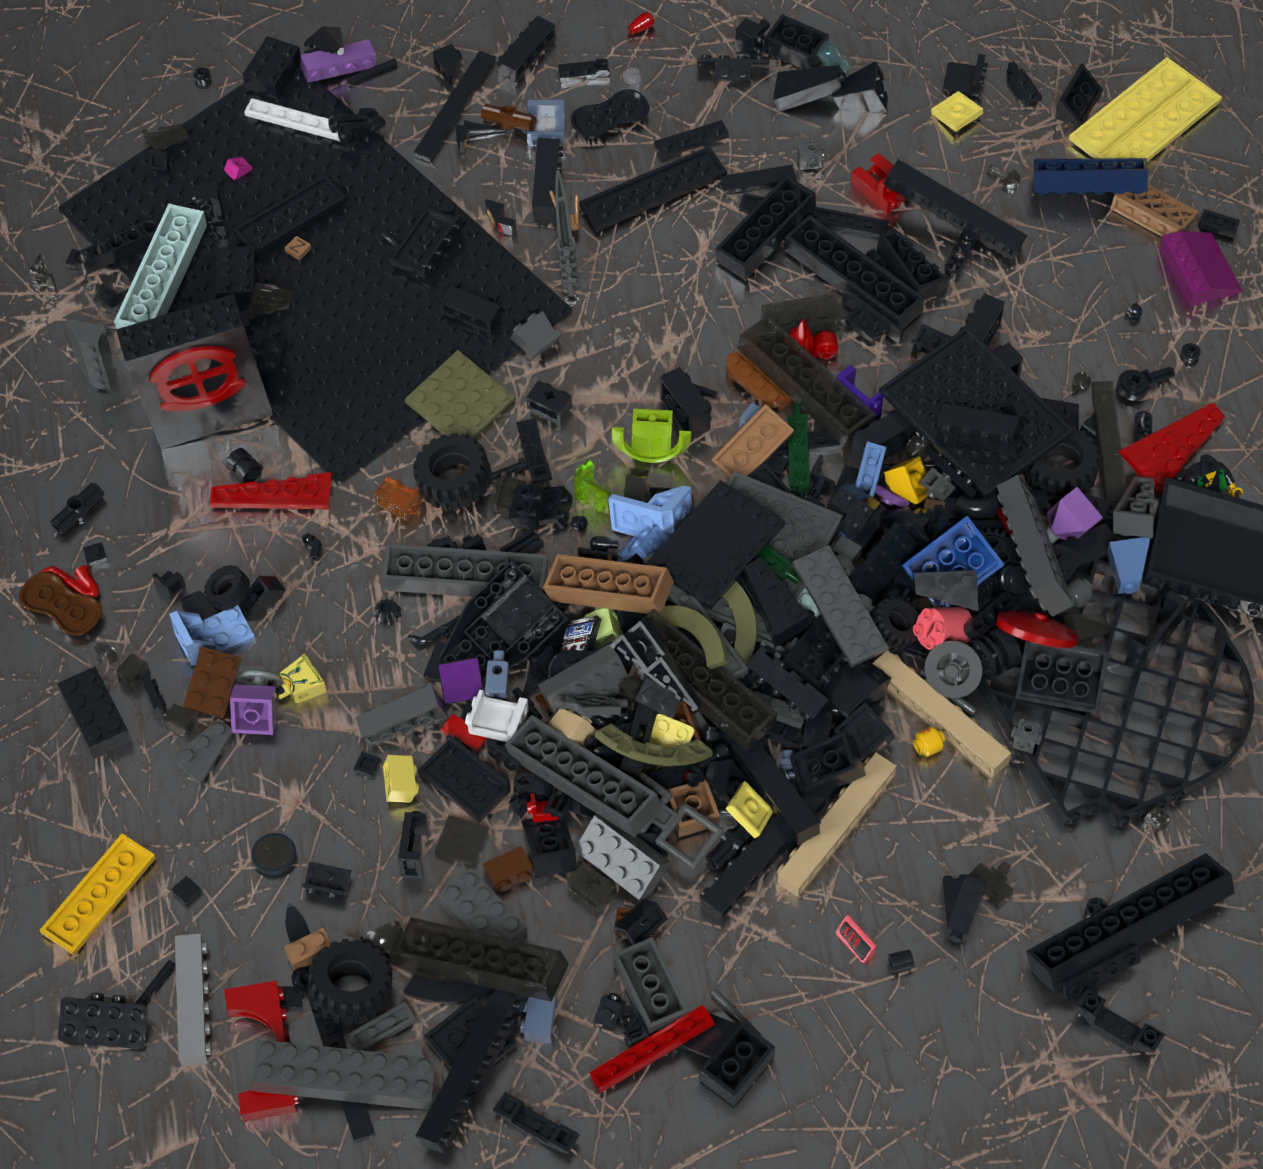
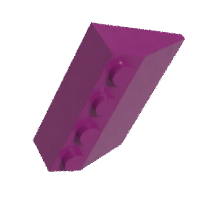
M1177 231L1162 236L1160 251L1189 307L1242 293L1243 290L1212 233Z

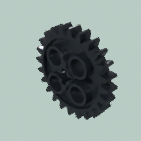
M990 528L987 529V533L979 529V532L988 544L995 546L992 549L1001 561H1006L1003 562L1004 566L1008 564L1021 566L1020 561L1022 558L1019 557L1015 549L1018 545L1013 542L1011 536L1006 538L1005 531L1001 535L998 534V529L994 533H991ZM1004 566L979 584V588L983 584H986L987 589H989L990 584H994L998 588L999 573Z

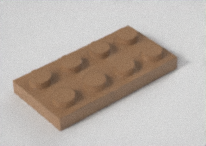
M765 404L711 459V462L729 478L734 471L748 476L761 466L794 433V429Z

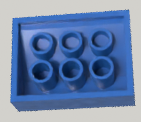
M966 516L903 563L901 568L912 582L913 573L977 570L978 585L1004 566V563L969 517ZM929 599L935 608L951 606V604Z

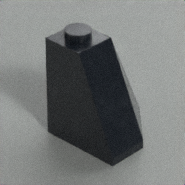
M877 61L847 76L843 91L832 94V100L839 109L877 113L887 112L888 95L887 91L884 92V84L882 82L884 81V75Z
M961 874L959 878L952 879L951 875L943 877L941 885L945 936L949 937L953 942L966 944L981 906L987 882L967 874Z

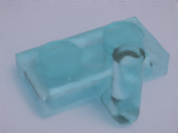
M829 40L822 44L817 56L826 66L840 65L842 71L847 73L851 65Z

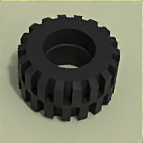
M891 596L886 598L869 613L888 645L889 653L901 652L918 639L913 633V626L916 624L919 612L915 611L916 607L914 605L911 606L908 600L903 601L902 597L895 598ZM890 620L895 623L898 630L891 624Z

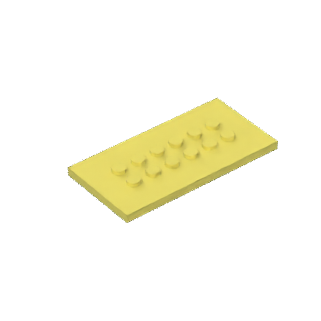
M1166 57L1071 133L1069 140L1093 158H1147L1148 162L1218 105L1222 100V96Z

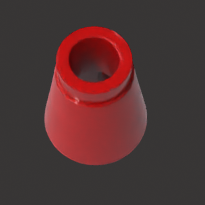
M648 11L642 12L627 27L629 32L634 35L652 28L655 21Z

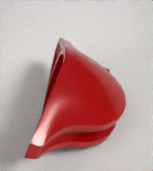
M802 319L800 325L788 333L785 346L788 352L794 355L796 359L804 358L816 364L818 359L814 353L813 336L806 320Z

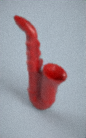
M88 565L80 566L74 571V575L78 577L77 579L71 575L68 576V573L55 566L46 567L39 572L56 574L68 587L74 589L78 594L88 595L93 598H97L99 595L98 583L91 576L90 566Z

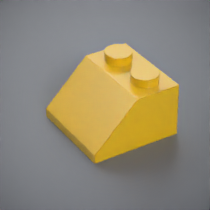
M920 456L899 462L884 472L887 485L897 495L914 504L928 497L925 494L927 490L919 483L927 474Z

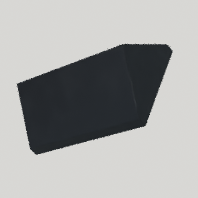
M1080 64L1060 97L1055 119L1078 128L1084 124L1103 91V88L1084 64Z

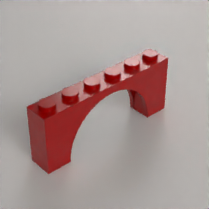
M277 980L224 989L229 1017H247L257 1020L273 1032L278 1042L290 1041L289 1029L284 1028V1021H287L286 1008L281 1007V1000H285L283 987L278 986ZM251 1089L238 1093L240 1114L243 1122L296 1112L295 1105L299 1104L298 1096L254 1092Z

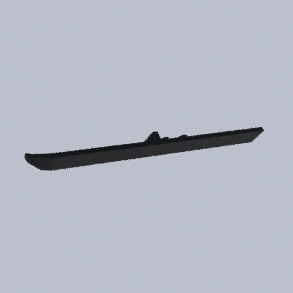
M289 903L285 923L291 944L309 935L310 931L304 917ZM308 988L305 989L323 1046L347 1049L340 1024L334 1023L331 1018L329 1020L324 1018L322 1011L320 1013L317 1012L314 1004L310 1002ZM341 1101L353 1141L356 1142L374 1136L375 1132L366 1104Z

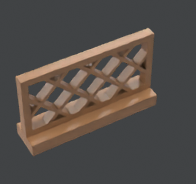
M1149 184L1148 192L1134 194L1132 192L1115 194L1110 208L1161 237L1177 231H1184L1199 213V211ZM1137 195H1145L1146 199H1138ZM1149 195H1155L1158 199H1150ZM1170 203L1174 205V207H1166L1165 204ZM1153 204H1161L1162 208H1154ZM1181 212H1186L1191 216H1182ZM1169 213H1177L1178 216L1170 217Z

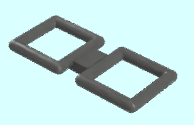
M641 772L638 780L662 796L659 799L662 807L640 833H645L650 825L654 824L662 830L655 839V843L689 868L696 869L721 837L723 829L687 803H683L674 812L666 806L672 798V793ZM685 814H688L713 832L693 859L666 841Z

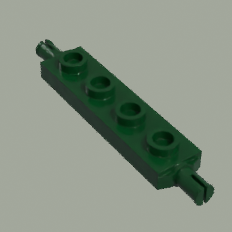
M794 403V414L787 416L788 425L794 429V433L788 438L790 489L797 492V497L800 498L801 496L802 499H805L804 491L811 489L807 414H801V404L797 403L796 405Z
M767 546L756 558L761 557L781 582L788 578L796 585L798 582L800 583V577L793 572V563L771 547Z

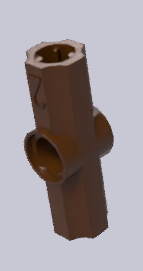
M485 104L482 107L481 118L485 121L500 124L503 129L518 128L532 132L535 128L536 117L532 114L519 112L514 106L498 107Z

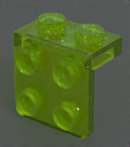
M587 459L583 465L580 464L575 472V498L581 503L589 504L598 512L608 514L610 512V491L594 483V462Z

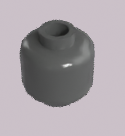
M1074 578L1067 584L1074 607L1081 608L1092 598L1093 586L1087 579Z

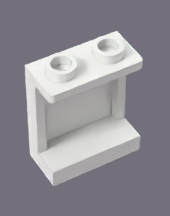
M479 690L478 695L473 698L471 713L468 712L465 724L468 725L469 734L508 742L525 723L529 712L528 699L520 697L516 704L486 697L484 690Z

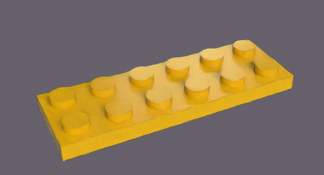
M121 834L42 926L40 933L72 955H75L156 859L155 854L126 835Z

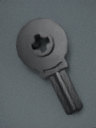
M1167 367L1151 373L1148 369L1142 371L1126 370L1119 376L1116 388L1118 393L1128 400H1141L1147 395L1149 390L1154 388L1155 383L1174 377V368Z

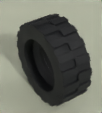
M223 566L212 573L211 577L206 581L207 583L204 586L205 598L216 609L221 611L232 609L245 599L246 594L249 592L250 580L237 566ZM234 581L232 587L220 595L224 586Z

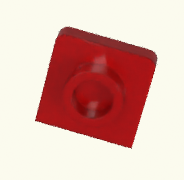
M530 794L531 802H527L528 815H533V823L558 820L557 816L552 817L549 812L547 814L543 813L548 801L535 802V794ZM553 800L550 807L555 808L556 800Z

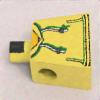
M306 654L299 657L279 674L282 683L281 686L276 688V696L279 700L290 695L295 703H300L327 692L324 680Z

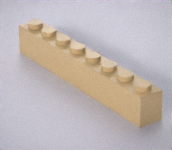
M888 650L872 663L891 677L887 688L890 693L928 725L941 730L947 741L991 778H994L1009 763L1011 752L1006 745L996 741L989 731H984L976 720L966 716L959 706L953 705L947 697L937 693L926 679H922L912 667L905 665L898 655L889 653Z
M875 753L872 758L868 757L863 764L866 776L851 782L848 788L844 787L839 793V799L836 803L832 802L826 810L827 814L824 818L820 817V834L802 843L799 849L795 848L790 854V860L787 864L783 863L777 871V884L796 897H799L896 775L897 766L880 754Z

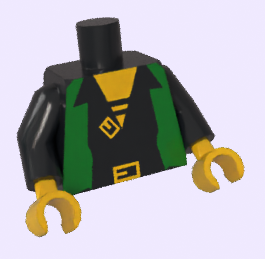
M1208 454L1202 455L1200 462L1188 467L1187 475L1183 480L1185 483L1216 492L1224 491L1229 486L1228 494L1235 497L1234 492L1236 490L1240 495H1243V490L1235 486L1234 482L1236 481L1229 468L1222 462H1217L1214 457Z

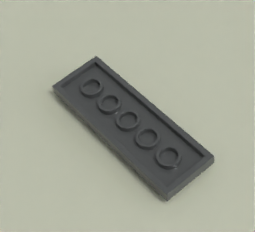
M829 545L793 561L794 569L851 668L888 651V645Z

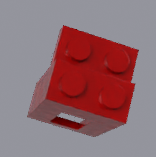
M877 153L870 158L874 165L869 170L865 171L859 166L852 171L851 184L887 214L891 210L897 209L907 199L896 191L888 189L883 184L894 165L880 153ZM871 174H875L881 180L878 182Z

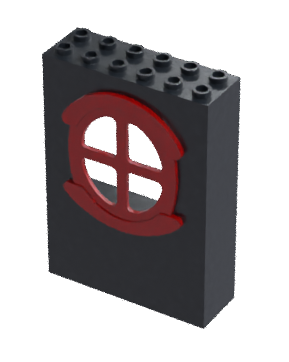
M234 294L116 329L125 363L161 450L273 416L266 389ZM198 359H213L221 362L223 365L198 372L195 361ZM182 364H188L191 371L190 375L167 381L175 368Z

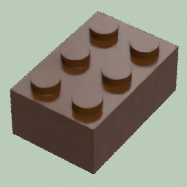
M200 647L184 702V709L225 720L230 696L241 665V657Z

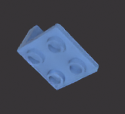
M658 525L651 529L647 527L640 533L639 537L635 535L628 541L627 544L629 546L620 551L618 554L620 557L617 562H624L636 553L643 560V558L656 552L669 537Z

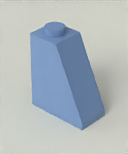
M1142 537L1109 542L1107 555L1118 594H1131L1139 590L1150 538Z

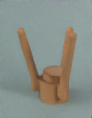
M550 190L549 193L556 208L555 195L553 191ZM578 193L575 195V214L569 215L571 231L581 229Z

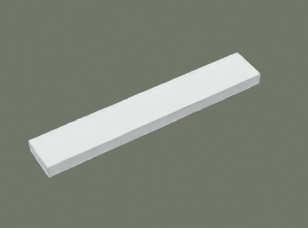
M251 98L244 111L245 116L339 141L338 132H331L328 119L253 98Z

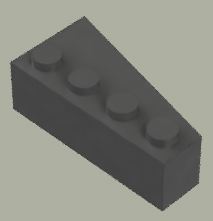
M1134 476L1113 511V533L1122 536L1132 535L1153 538L1154 478Z

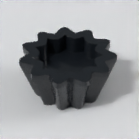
M388 598L381 600L374 607L373 617H376L375 621L377 623L381 622L382 626L386 624L392 626L393 622L398 623V618L402 616L400 613L401 607L394 600H389Z

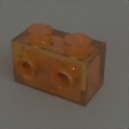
M389 477L385 479L374 493L376 505L407 522L422 505L421 496L417 490L409 489L399 480H393Z

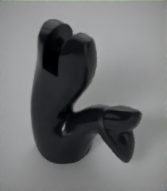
M593 715V718L589 719L596 727L603 728L612 723L613 715L610 718ZM633 721L613 725L627 735H630ZM638 726L635 741L641 742L643 732L641 727ZM595 734L588 737L584 742L587 749L599 746L592 753L600 758L618 753L599 741Z

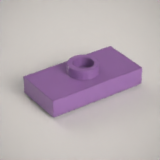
M876 485L875 493L883 497L881 501L889 505L895 504L903 508L908 507V500L886 487Z

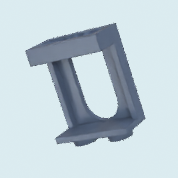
M528 100V114L536 117L534 130L527 132L528 146H537L538 138L560 139V145L564 146V100ZM537 117H555V132H537Z

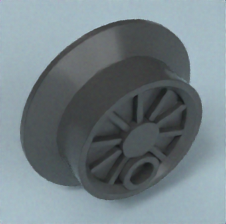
M945 641L935 646L928 654L925 662V675L928 683L937 693L949 698H960L972 693L979 685L982 678V663L978 654L969 645L959 641Z

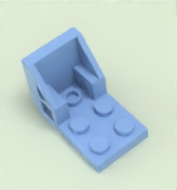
M681 486L657 493L648 503L612 494L609 497L612 530L639 537L640 533L647 527L651 529L658 525L670 537L693 511L691 487Z
M238 605L203 621L197 613L175 611L169 614L174 633L191 665H196L200 647L228 653L255 640V636Z

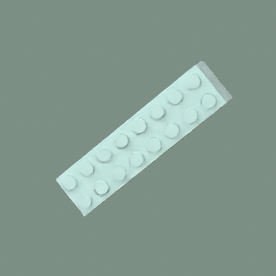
M168 204L114 320L116 329L167 314L206 229L207 223L204 211Z

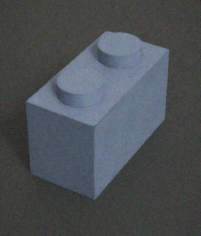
M533 992L529 995L523 1011L526 1012V1020L522 1019L520 1030L521 1033H524L525 1041L551 1043L556 1009V994Z

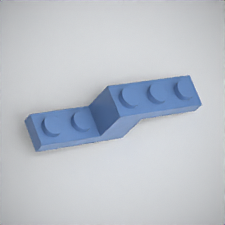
M867 441L854 485L873 498L886 447ZM843 533L840 534V537L843 535L844 537L848 538Z

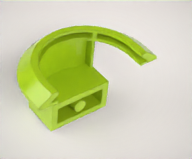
M633 409L631 447L626 443L624 428L612 427V441L616 448L625 455L638 461L656 463L667 461L683 454L690 445L691 431H679V441L671 449L673 411Z

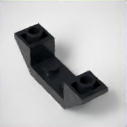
M1089 989L1085 991L1076 1008L1093 1028L1130 1050L1149 1053L1156 1051L1165 1036L1164 1033L1147 1023L1144 1024L1143 1028L1136 1026L1104 1007L1106 999Z

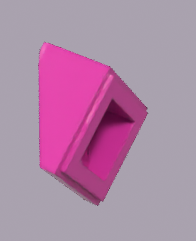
M243 157L228 159L224 170L233 180H237L250 172L252 166Z

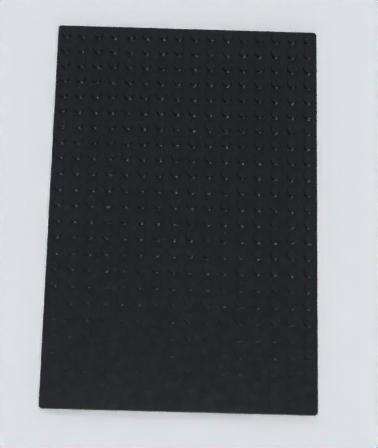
M299 64L278 99L245 89L243 83L61 204L58 208L63 216L92 244H95L147 220H154L159 225L168 204L195 209V204H193L192 193H195V185L218 183L223 206V221L207 223L202 238L167 312L169 314L216 299L217 248L244 246L234 235L233 228L325 174L346 196L347 202L257 255L256 305L238 306L240 312L244 310L247 312L251 329L246 330L249 340L286 337L288 340L281 372L261 374L273 412V416L269 417L326 473L331 472L332 479L335 482L341 483L425 421L421 415L405 403V398L457 350L485 373L489 374L522 350L510 339L514 333L512 330L520 323L524 325L532 314H539L543 311L553 327L570 315L572 308L376 132L356 131L352 134V139L349 143L342 144L334 139L245 116L244 111L251 98L327 119L335 114H355L319 81L307 83ZM150 149L169 151V169L167 171L149 169L148 152ZM243 157L252 166V170L239 179L233 180L224 170L227 160ZM426 206L454 218L457 214L461 215L464 224L462 231L457 233L453 244L448 246L444 257L436 263L433 273H430L426 279L389 263V259L396 248L381 236L384 230L392 234L401 243ZM296 236L311 244L310 251L301 260L285 252V247ZM148 248L113 264L132 282ZM450 285L457 288L460 287L466 292L479 295L483 299L496 302L501 306L502 318L491 334L441 313L440 300Z

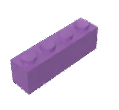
M370 40L343 45V55L324 51L301 55V70L307 83L376 66V53Z

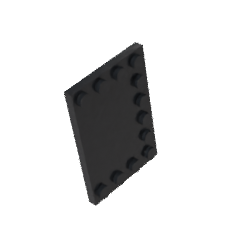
M720 480L646 562V565L666 567L674 581V586L712 609L744 573V567L753 562L783 529L785 520Z

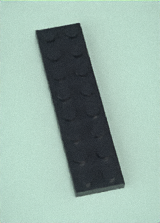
M708 146L579 201V206L595 231L598 232L717 181L721 176L727 175V170L711 147Z

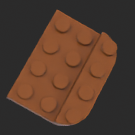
M761 334L738 352L732 351L727 357L726 369L729 380L731 382L735 380L758 400V406L760 407L766 404L770 408L778 407L780 410L812 387L814 383L808 375Z

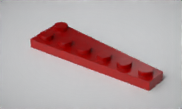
M332 473L311 474L305 478L296 479L295 477H287V480L280 481L270 479L264 483L254 481L244 484L213 486L211 488L210 506L211 508L329 510Z

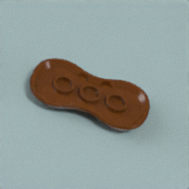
M41 572L34 575L24 584L19 593V601L24 608L51 617L58 627L69 635L79 636L87 633L97 624L102 615V606L98 600L88 595L73 592L54 573Z

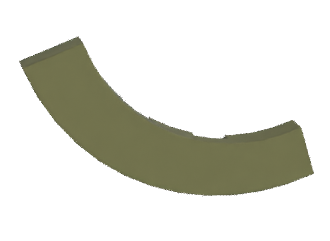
M736 581L723 598L729 604L736 623V639L733 649L746 665L754 655L758 640V626L751 601Z
M673 605L664 606L661 615H653V625L657 630L681 627L690 631L703 647L708 668L713 669L729 663L724 640L721 639L718 632L719 630L704 615L688 607Z
M612 723L597 730L595 733V737L612 750L631 759L654 765L680 766L694 764L712 757L713 751L700 739L671 748L648 742L643 744L633 740V737L622 732Z

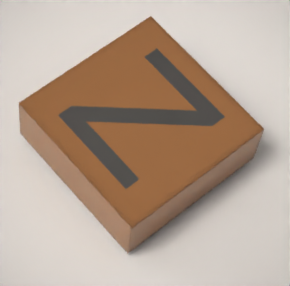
M296 236L285 247V252L301 260L310 251L311 244Z

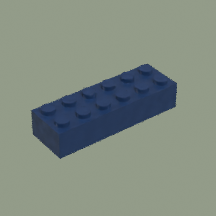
M1147 158L1034 159V193L1046 195L1056 192L1057 194L1064 195L1068 192H1075L1081 195L1086 194V192H1094L1095 194H1104L1105 192L1141 194L1148 192Z

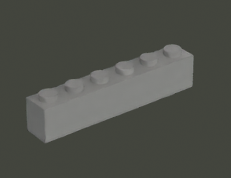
M201 933L175 936L178 1057L181 1066L208 1063V1055H212L211 1042H207V1035L211 1034L210 1021H207L206 1014H210V1003L206 1001V994H209V982L205 981V974L209 973L208 961H204V954H208L207 941H203Z

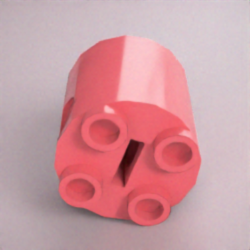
M964 607L925 608L919 614L916 624L913 626V633L917 636L921 645L929 650L945 641H959L968 645L972 639L966 636L964 624L972 616Z

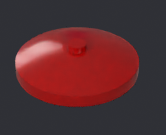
M1003 611L998 614L996 625L1003 631L1040 645L1072 648L1077 645L1079 638L1076 631L1042 612Z

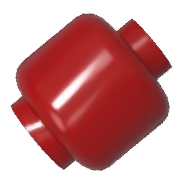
M827 330L816 334L814 337L815 355L821 359H830L837 355L839 350L837 336Z

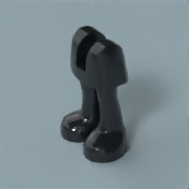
M360 108L358 114H335L330 116L328 125L332 133L338 132L339 141L342 144H347L351 141L354 132L363 130L369 133L382 129L386 125V121L379 115L376 109Z

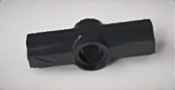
M91 482L80 494L72 496L67 500V506L50 521V525L59 534H64L76 521H81L87 517L88 510L105 495L104 491L99 485Z
M738 823L733 829L729 828L722 835L719 843L706 855L705 859L711 867L720 870L734 855L738 856L741 853L743 847L753 836Z

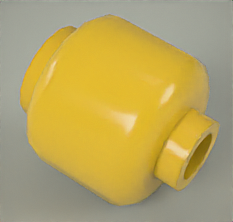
M930 726L915 734L913 745L919 755L922 754L925 757H929L943 750L945 736L941 730Z

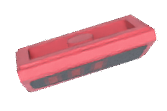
M847 915L836 930V935L862 963H865L875 955L876 944Z

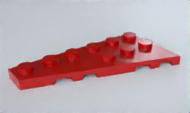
M1210 403L1118 452L1139 477L1154 478V494H1159L1166 477L1172 479L1221 423L1225 415L1214 403Z

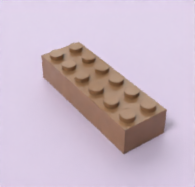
M557 554L543 588L549 599L553 602L661 615L674 581L666 567Z

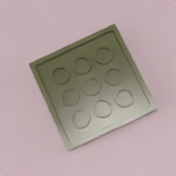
M459 350L405 398L407 405L443 435L450 436L451 433H457L458 436H461V434L468 435L469 439L470 437L475 438L515 401V397Z

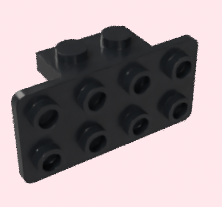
M95 992L84 999L64 997L60 1005L58 1039L63 1042L142 1049L146 1043L148 1007L141 1004H132V999H126L125 995L104 997V993Z

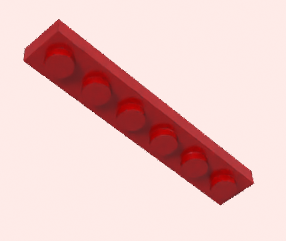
M701 1005L589 1072L600 1093L714 1026L715 1023L705 1006Z

